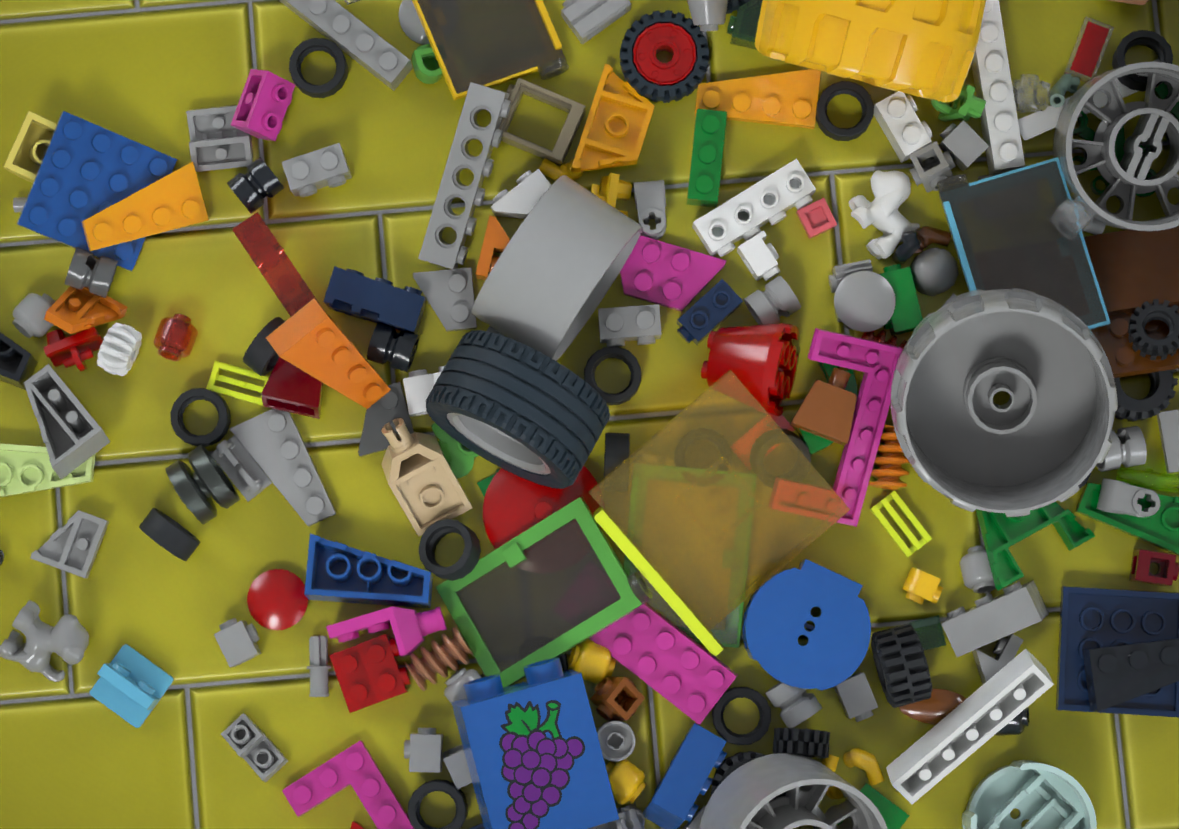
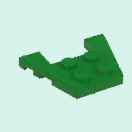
M1056 501L1044 507L1030 510L1029 515L1019 517H1006L1005 513H994L976 509L997 591L1024 576L1008 548L1043 528L1053 524L1069 551L1095 537V534L1088 527L1085 529L1075 520L1076 516L1069 509L1064 510Z

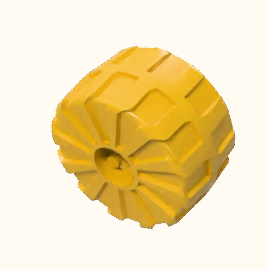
M762 0L755 47L764 56L790 64L823 71L842 78L859 80L873 86L900 91L917 97L949 103L958 99L965 83L979 41L986 0Z

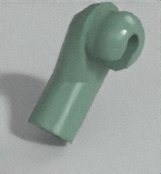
M1071 74L1062 75L1050 90V104L1053 107H1061L1065 103L1066 91L1075 93L1080 84V79L1071 76Z

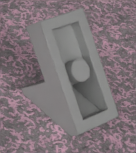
M1014 634L999 639L993 650V653L997 654L995 659L977 649L972 651L982 685L1014 659L1023 639Z

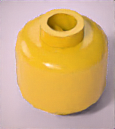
M585 640L572 648L568 661V667L580 672L583 680L592 683L601 682L605 676L611 677L616 664V659L611 658L610 650L594 643L592 640Z
M628 759L621 760L616 764L610 761L606 765L614 800L621 805L626 804L628 801L633 804L647 786L644 782L645 773Z

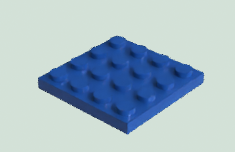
M62 111L16 224L75 249L78 247L89 251L82 221L172 173L177 159ZM146 237L90 252H93L97 258L105 256L117 260V266L132 271Z

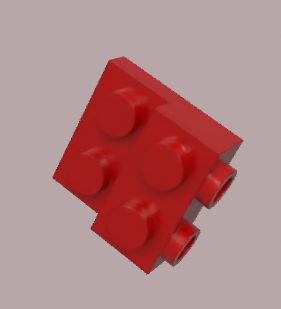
M388 634L329 655L349 713L409 692L407 685L411 684L406 667L400 668L396 656L400 655L395 638L390 639Z

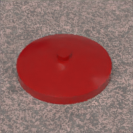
M585 466L579 472L573 485L564 489L543 486L501 468L490 482L484 497L483 522L485 531L496 550L579 497L584 498L592 514L601 505L605 509L603 495L596 479ZM573 519L525 549L523 552L527 559L516 565V567L534 573H555L576 565L593 548L576 519Z

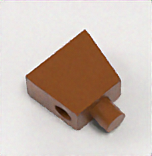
M833 368L828 383L816 379L793 417L790 426L845 446L849 441L857 400L855 393L845 390L851 374L844 370Z

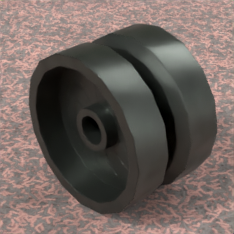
M200 445L188 453V459L195 471L194 473L186 463L179 460L165 470L182 502L202 524H205L217 516V509L211 496L221 507L226 509L240 499L216 460L203 445Z

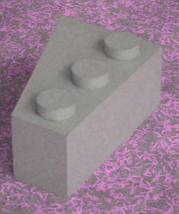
M49 364L24 382L34 415L41 430L43 442L50 457L51 466L60 479H63L110 443L102 428Z
M1034 580L1024 585L1017 582L1003 588L1004 594L993 598L992 594L974 601L976 606L965 611L964 606L947 613L949 619L941 624L956 657L1042 621L1049 612Z

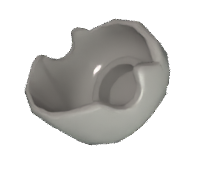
M939 248L923 251L913 259L910 266L915 289L928 296H935L947 291L955 284L959 274L957 261L952 254L945 249Z

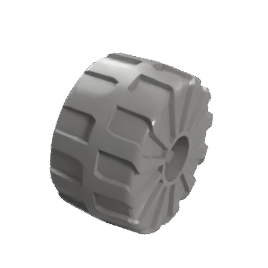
M1012 288V290L997 289L983 291L977 289L958 295L956 300L948 303L936 312L928 314L916 326L912 336L901 352L891 385L890 401L893 426L900 447L909 463L925 483H928L949 498L953 505L970 512L978 509L987 512L1005 513L1006 517H1019L1029 515L1030 510L1044 507L1057 500L1064 502L1080 490L1078 485L1087 478L1096 464L1103 463L1112 444L1110 433L1113 427L1115 411L1118 409V399L1112 369L1105 351L1092 331L1074 313L1061 304L1028 290ZM999 391H1006L1010 394L1008 402L1003 405L993 402V396Z

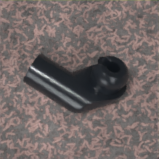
M916 231L902 234L903 244L892 255V259L896 264H904L920 248L921 240H918Z

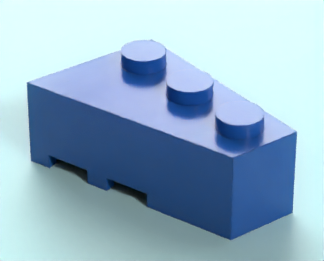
M694 723L673 757L662 781L659 782L655 789L656 792L649 805L645 807L643 811L644 818L663 829H678L685 820L690 822L699 807L694 803L699 793L704 796L713 779L708 777L712 768L718 769L727 754L722 751L727 741Z

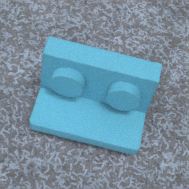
M124 644L111 663H104L97 674L101 677L90 690V695L135 728H140L173 683L174 678L131 646Z

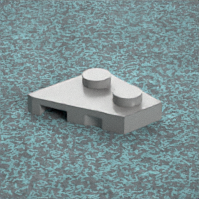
M471 268L413 273L414 280L447 332L477 329L476 317L472 315L475 300Z
M78 510L62 528H59L50 536V539L43 546L35 550L30 558L88 579L109 521Z

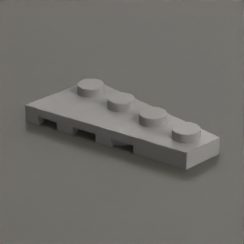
M271 409L230 428L232 433L307 526L310 527L337 514L290 412Z

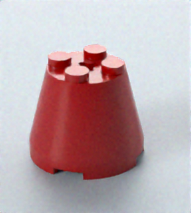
M780 323L719 328L718 331H711L707 341V347L710 349L708 361L705 360L703 362L701 378L707 379L710 388L765 414L781 416L783 413V407H780L781 403L786 398L790 399L797 372L799 354H796V346H794V340L799 338L797 326Z

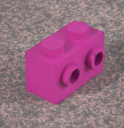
M250 69L231 126L258 139L276 141L277 135L282 129V121L287 107L292 101L295 84L269 71Z

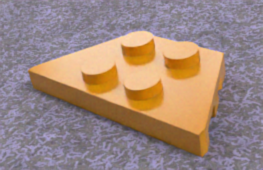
M608 64L604 66L571 166V172L637 164L655 106L644 96H640L628 81L624 82L619 78Z

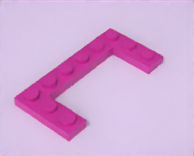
M815 328L807 358L864 372L855 405L850 437L843 449L833 489L775 477L768 503L771 509L857 527L891 403V385L895 367L903 348Z
M361 740L282 790L297 817H300L351 785L377 829H414L408 815Z

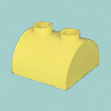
M28 111L3 168L33 183L57 124Z

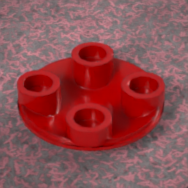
M272 569L260 574L252 582L247 595V605L251 616L258 624L271 630H284L294 626L302 619L308 607L309 600L304 595L305 584L296 574L284 569Z

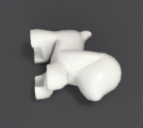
M877 170L873 173L870 182L875 199L872 202L868 201L863 195H857L849 201V207L852 210L851 216L860 223L863 229L872 224L883 233V236L872 239L866 245L868 251L877 259L888 258L898 243L902 242L901 236L903 233L917 231L920 228L918 223H910L898 211L899 206L908 199L911 193V183L905 173L896 170L888 172Z

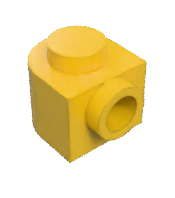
M911 567L902 590L907 592L905 598L921 605L924 600L936 604L943 590V587L939 586L941 579Z

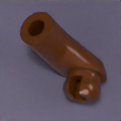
M930 226L921 227L916 231L918 240H921V245L915 253H921L932 243L948 247L951 232Z

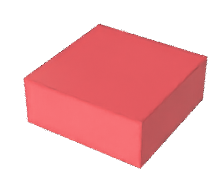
M825 198L807 205L796 212L809 239L837 226V222Z

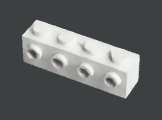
M795 159L695 220L692 227L710 256L719 254L722 257L736 248L735 242L742 238L747 241L760 233V227L770 222L771 225H775L786 218L785 212L795 206L799 210L812 202L811 196L814 195L816 188L799 161Z

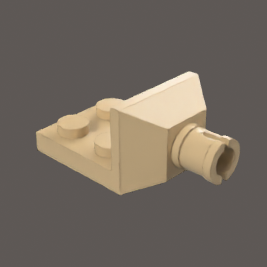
M397 418L393 420V423L398 433L394 432L389 422L381 430L390 444L387 447L381 465L388 485L419 537L436 521L453 519L472 509V505L444 457L435 435L418 432L410 434L404 420Z

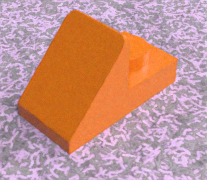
M490 215L476 270L477 279L485 281L499 257L495 256V253L502 254L510 241L497 218Z

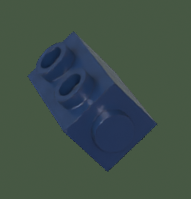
M721 279L677 320V325L680 327L677 329V332L687 343L693 341L698 345L711 331H714L742 305L743 300Z

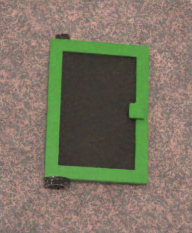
M583 497L577 498L481 558L473 571L464 578L453 581L446 580L436 586L438 593L483 671L480 676L486 677L499 674L503 688L511 686L526 677L523 669L524 666L546 659L558 658L652 599L649 587L637 572L628 576Z

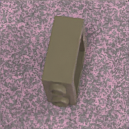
M518 78L516 84H510L506 92L509 93L508 100L512 101L508 117H502L499 129L503 130L501 141L540 158H546L557 165H562L585 115V105ZM523 94L569 113L553 151L507 132Z

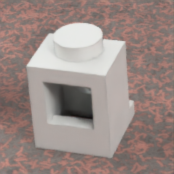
M764 230L737 248V253L756 281L762 277L767 281L781 272L776 261L779 258L777 251L771 243H764L767 236Z

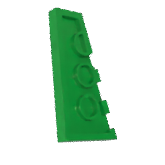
M1086 483L1075 512L1179 555V497L1158 494L1160 508L1154 515L1149 517L1121 515L1096 509L1101 484ZM1146 496L1137 500V504L1142 506V511L1151 506V503L1146 501Z

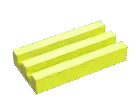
M219 361L214 362L206 389L263 406L262 396L257 398L215 386V382L217 380L262 393L264 387L219 375V369L265 381L264 387L270 376H260L251 370Z
M895 490L870 508V511L907 558L932 540L931 536ZM891 500L895 502L922 537L921 540H917L889 502ZM882 507L886 509L913 546L907 547L879 509Z

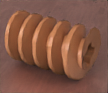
M455 627L452 628V639L442 634V645L432 640L431 652L422 646L420 648L421 658L411 653V664L408 665L405 662L412 677L423 691L427 690V679L431 683L437 684V673L447 678L448 666L454 671H458V660L468 665L470 663L468 654L470 653L474 656L465 639Z

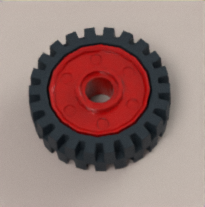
M665 10L662 13L660 11H653L651 15L645 14L641 16L639 21L636 20L631 25V28L627 30L622 40L620 65L623 76L640 96L647 97L653 102L663 101V103H670L672 100L676 102L682 100L684 96H689L701 84L708 69L709 48L707 39L703 32H700V27L694 26L692 19L685 18L682 13L674 14L670 10ZM661 51H668L673 58L671 61L663 63L657 59L656 55Z

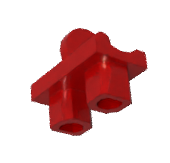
M95 327L76 332V334L67 338L62 330L56 329L46 334L47 346L43 347L45 355L50 358L55 367L64 364L65 368L76 364L81 372L87 369L85 360L94 357L93 352L100 349L104 339Z

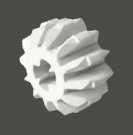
M116 322L108 329L100 345V351L97 355L98 366L113 375L124 376L127 374L139 354L142 334L129 325Z

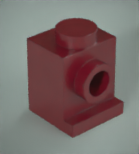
M1142 549L1133 550L1129 581L1172 586L1173 581L1177 580L1179 563L1176 562V555ZM1151 563H1155L1158 566V572L1155 575L1149 571Z

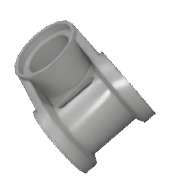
M664 180L634 182L638 221L643 226L641 235L658 240L666 232ZM649 219H655L656 229H650L648 225Z
M1103 478L1096 509L1143 518L1152 516L1159 510L1160 498L1155 491ZM1146 496V501L1151 503V506L1142 511V506L1137 504V500Z

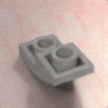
M245 713L221 733L235 752L244 758L264 782H267L288 762L280 750Z

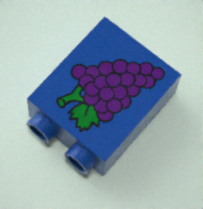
M551 658L524 666L523 669L527 681L503 688L500 675L497 674L478 678L463 684L467 699L451 703L484 829H588L619 819L584 681L580 672L571 669L563 671L560 658Z

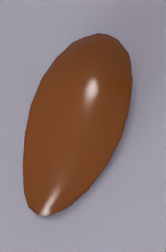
M935 688L932 689L930 699L899 707V709L912 719L936 725L966 698L953 691Z

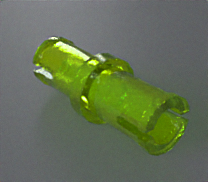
M1121 467L1117 469V481L1150 490L1173 492L1175 494L1179 492V474L1153 472L1152 468H1146L1145 471Z

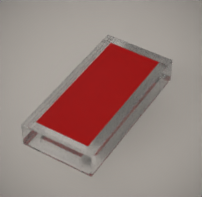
M1085 17L1064 74H1071V76L1078 77L1080 81L1086 83L1096 77L1114 27Z

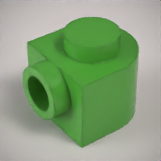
M424 44L417 47V50L413 51L411 57L416 77L426 84L438 82L442 78L443 73L431 45ZM443 45L437 46L442 60H447Z

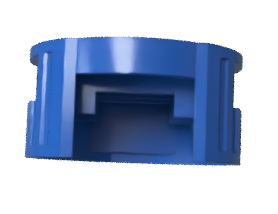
M807 559L800 562L798 569H788L772 576L757 588L744 612L742 635L749 658L758 661L760 666L774 679L789 686L822 691L842 683L860 666L870 643L871 622L869 612L864 600L858 597L863 585ZM815 606L821 610L819 617L811 615V609ZM812 621L815 626H812L806 622ZM800 635H805L808 638V643L804 646L798 643Z

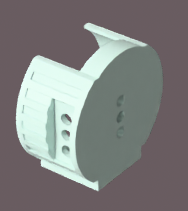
M1028 760L1013 761L1010 765L998 768L988 774L976 786L969 798L966 810L962 813V829H1097L1094 807L1080 783L1059 768ZM1015 808L1020 812L1017 819H1013L1010 816V812ZM1028 819L1029 821L1025 826L1021 827L1022 821Z

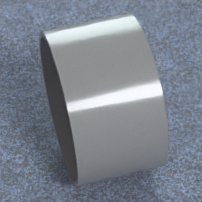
M1140 62L1112 69L1085 83L1065 105L1055 128L1053 158H1059L1072 202L1086 215L1108 226L1128 230L1160 231L1179 226V202L1173 205L1167 199L1168 191L1171 188L1176 187L1179 189V175L1177 174L1179 171V122L1170 113L1179 101L1178 65L1165 62ZM1129 74H1148L1144 102L1137 101L1124 104L1115 79ZM1159 82L1166 84L1168 87V95L1163 100L1159 99L1154 92L1155 86ZM1097 91H1102L1107 95L1108 101L1103 108H1098L1093 102V96ZM1083 107L1102 120L1096 129L1093 141L1072 139L1077 118ZM1140 115L1133 134L1124 143V155L1119 165L1115 156L1116 136L1120 128L1129 119ZM1166 131L1170 142L1168 159L1157 174L1145 179L1152 161L1162 151L1161 140ZM1140 142H1143L1142 146L1146 148V152H1143V149L1139 147ZM1075 147L1081 149L1084 154L1083 161L1079 165L1073 164L1072 149ZM1097 167L1099 173L1109 185L1094 203L1082 188L1077 175ZM1155 191L1165 216L1148 221H1132L1135 195ZM1111 196H1116L1120 200V208L1115 213H1110L1106 208V201Z
M562 175L539 199L505 247L475 300L472 315L505 337L523 343L557 361L582 330L617 278L643 231V226L566 175Z
M778 753L751 760L727 776L710 797L702 815L699 829H793L802 825H813V829H887V826L872 801L831 769L810 757ZM830 786L838 787L846 801L839 805L831 806L824 814L818 805ZM786 792V796L775 798L776 796Z

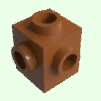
M622 676L604 678L595 687L596 692L590 700L597 706L596 712L605 720L627 721L635 714L645 697L636 689V685L629 678Z

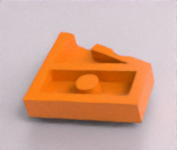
M70 286L46 311L44 320L69 334H73L121 319L125 316L128 307L109 296L104 298L89 292L88 287L80 290Z

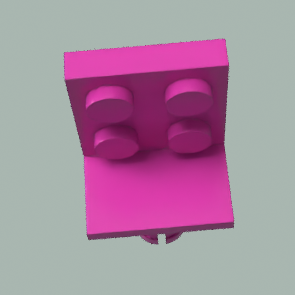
M391 606L326 626L329 638H338L339 643L360 638L359 632L366 629L372 634L389 629L388 623L390 622L400 656H407L413 653L425 640L424 636L447 629L440 606L418 613L416 610Z

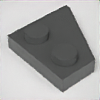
M400 382L388 385L391 390L366 410L358 451L360 457L387 450L390 444L381 430L389 422L394 432L398 433L393 423L394 419L402 418L409 433H414Z

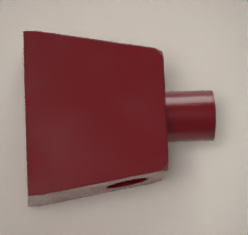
M279 357L261 394L263 406L320 419L323 382Z

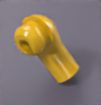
M852 748L844 754V764L849 768L855 766L865 770L870 786L885 781L874 754L860 748Z

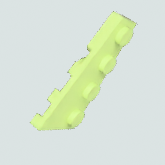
M0 443V497L93 482L96 453L63 479H60L51 466L46 447Z

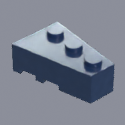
M334 266L323 302L330 310L376 324L380 322L390 325L399 331L405 330L417 334L427 300L424 296H421L422 291L405 286L403 290L392 286L393 282L378 277L374 280L365 277L363 273L356 270H344Z

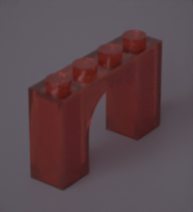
M258 212L232 229L290 317L314 298L323 308Z

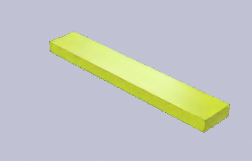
M601 505L593 512L595 521L713 656H717L723 651L722 643Z

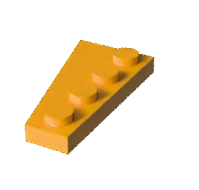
M808 69L701 83L697 88L694 116H696L697 109L727 112V120L814 129L821 71Z
M193 162L184 165L123 200L83 220L82 226L89 251L208 221Z

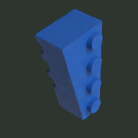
M310 533L304 592L308 600L431 608L433 585L431 572L395 560H389L367 551L364 552L348 547L345 544L333 542Z

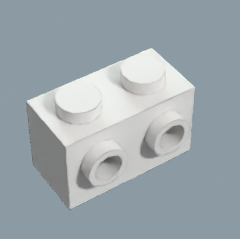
M898 91L875 104L874 116L900 162L903 163L910 159L909 154L931 144L930 138L933 135L928 124L925 121L920 122L915 112L918 109L913 98L910 95L905 96L903 92Z

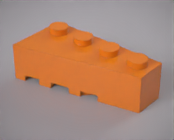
M315 298L266 337L279 357L366 409L370 408L391 390L379 373Z

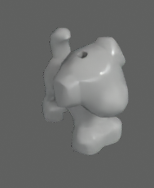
M29 600L20 610L12 624L14 628L26 636V643H23V637L20 633L12 630L8 639H5L0 646V657L19 662L27 670L41 673L48 680L59 682L64 679L65 672L64 670H56L50 665L51 654L55 652L65 662L72 665L79 663L88 647L89 633L79 623L77 617L71 614L62 616L54 627L42 622L39 618L41 610L39 605Z

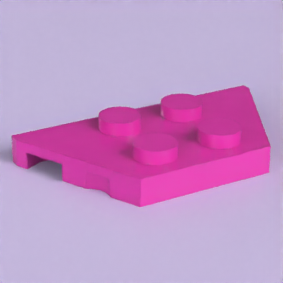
M641 235L620 271L624 295L682 312L697 294L708 285L713 277L725 267L726 260Z

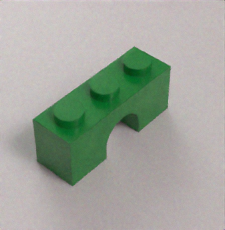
M697 109L686 205L717 207L727 112L706 109Z

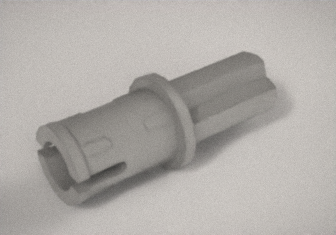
M311 636L309 639L310 666H307V669H310L309 697H328V669H331V665H328L327 636Z

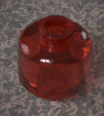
M174 314L173 317H165L160 321L153 344L158 349L157 353L163 358L180 361L181 358L190 356L198 331L191 324L189 317L182 314Z

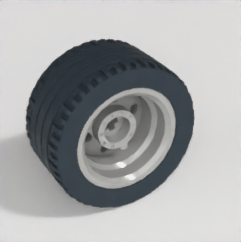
M482 330L470 331L461 338L426 399V411L431 419L459 443L508 472L534 483L559 489L573 485L610 417L606 401L594 388L571 370L523 343Z

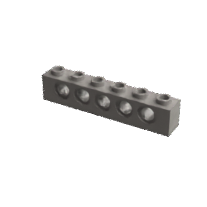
M470 82L418 259L452 270L458 268V264H464L468 252V247L464 246L467 235L472 236L477 222V218L473 217L475 207L481 206L485 195V189L481 188L485 176H490L494 165V160L490 159L493 147L498 148L501 142L503 130L499 129L502 117L507 118L510 112L512 101L508 100L509 93ZM483 109L488 110L492 117L491 123L486 127L480 126L477 122V114ZM473 139H478L483 145L482 153L476 157L471 155L468 150V145ZM465 168L470 169L474 174V180L469 186L462 184L459 178L460 172ZM456 197L461 198L465 203V211L461 215L455 214L451 209V202ZM446 227H451L456 231L457 238L453 244L446 243L442 237V232Z

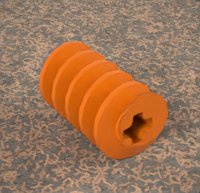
M884 425L883 431L885 433H882L880 440L883 445H879L877 451L881 457H876L874 465L879 467V469L872 470L871 476L877 479V481L869 482L868 485L875 488L898 490V488L907 487V483L899 478L900 476L909 475V471L901 467L902 464L909 463V461L903 455L904 453L898 442L894 426Z

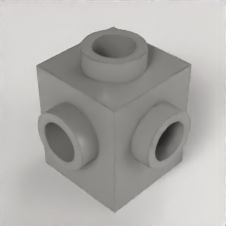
M937 141L909 154L914 165L909 171L916 185L923 184L927 193L932 190L939 191L948 186L949 182L955 180L950 170L955 167V164L948 151L942 153Z

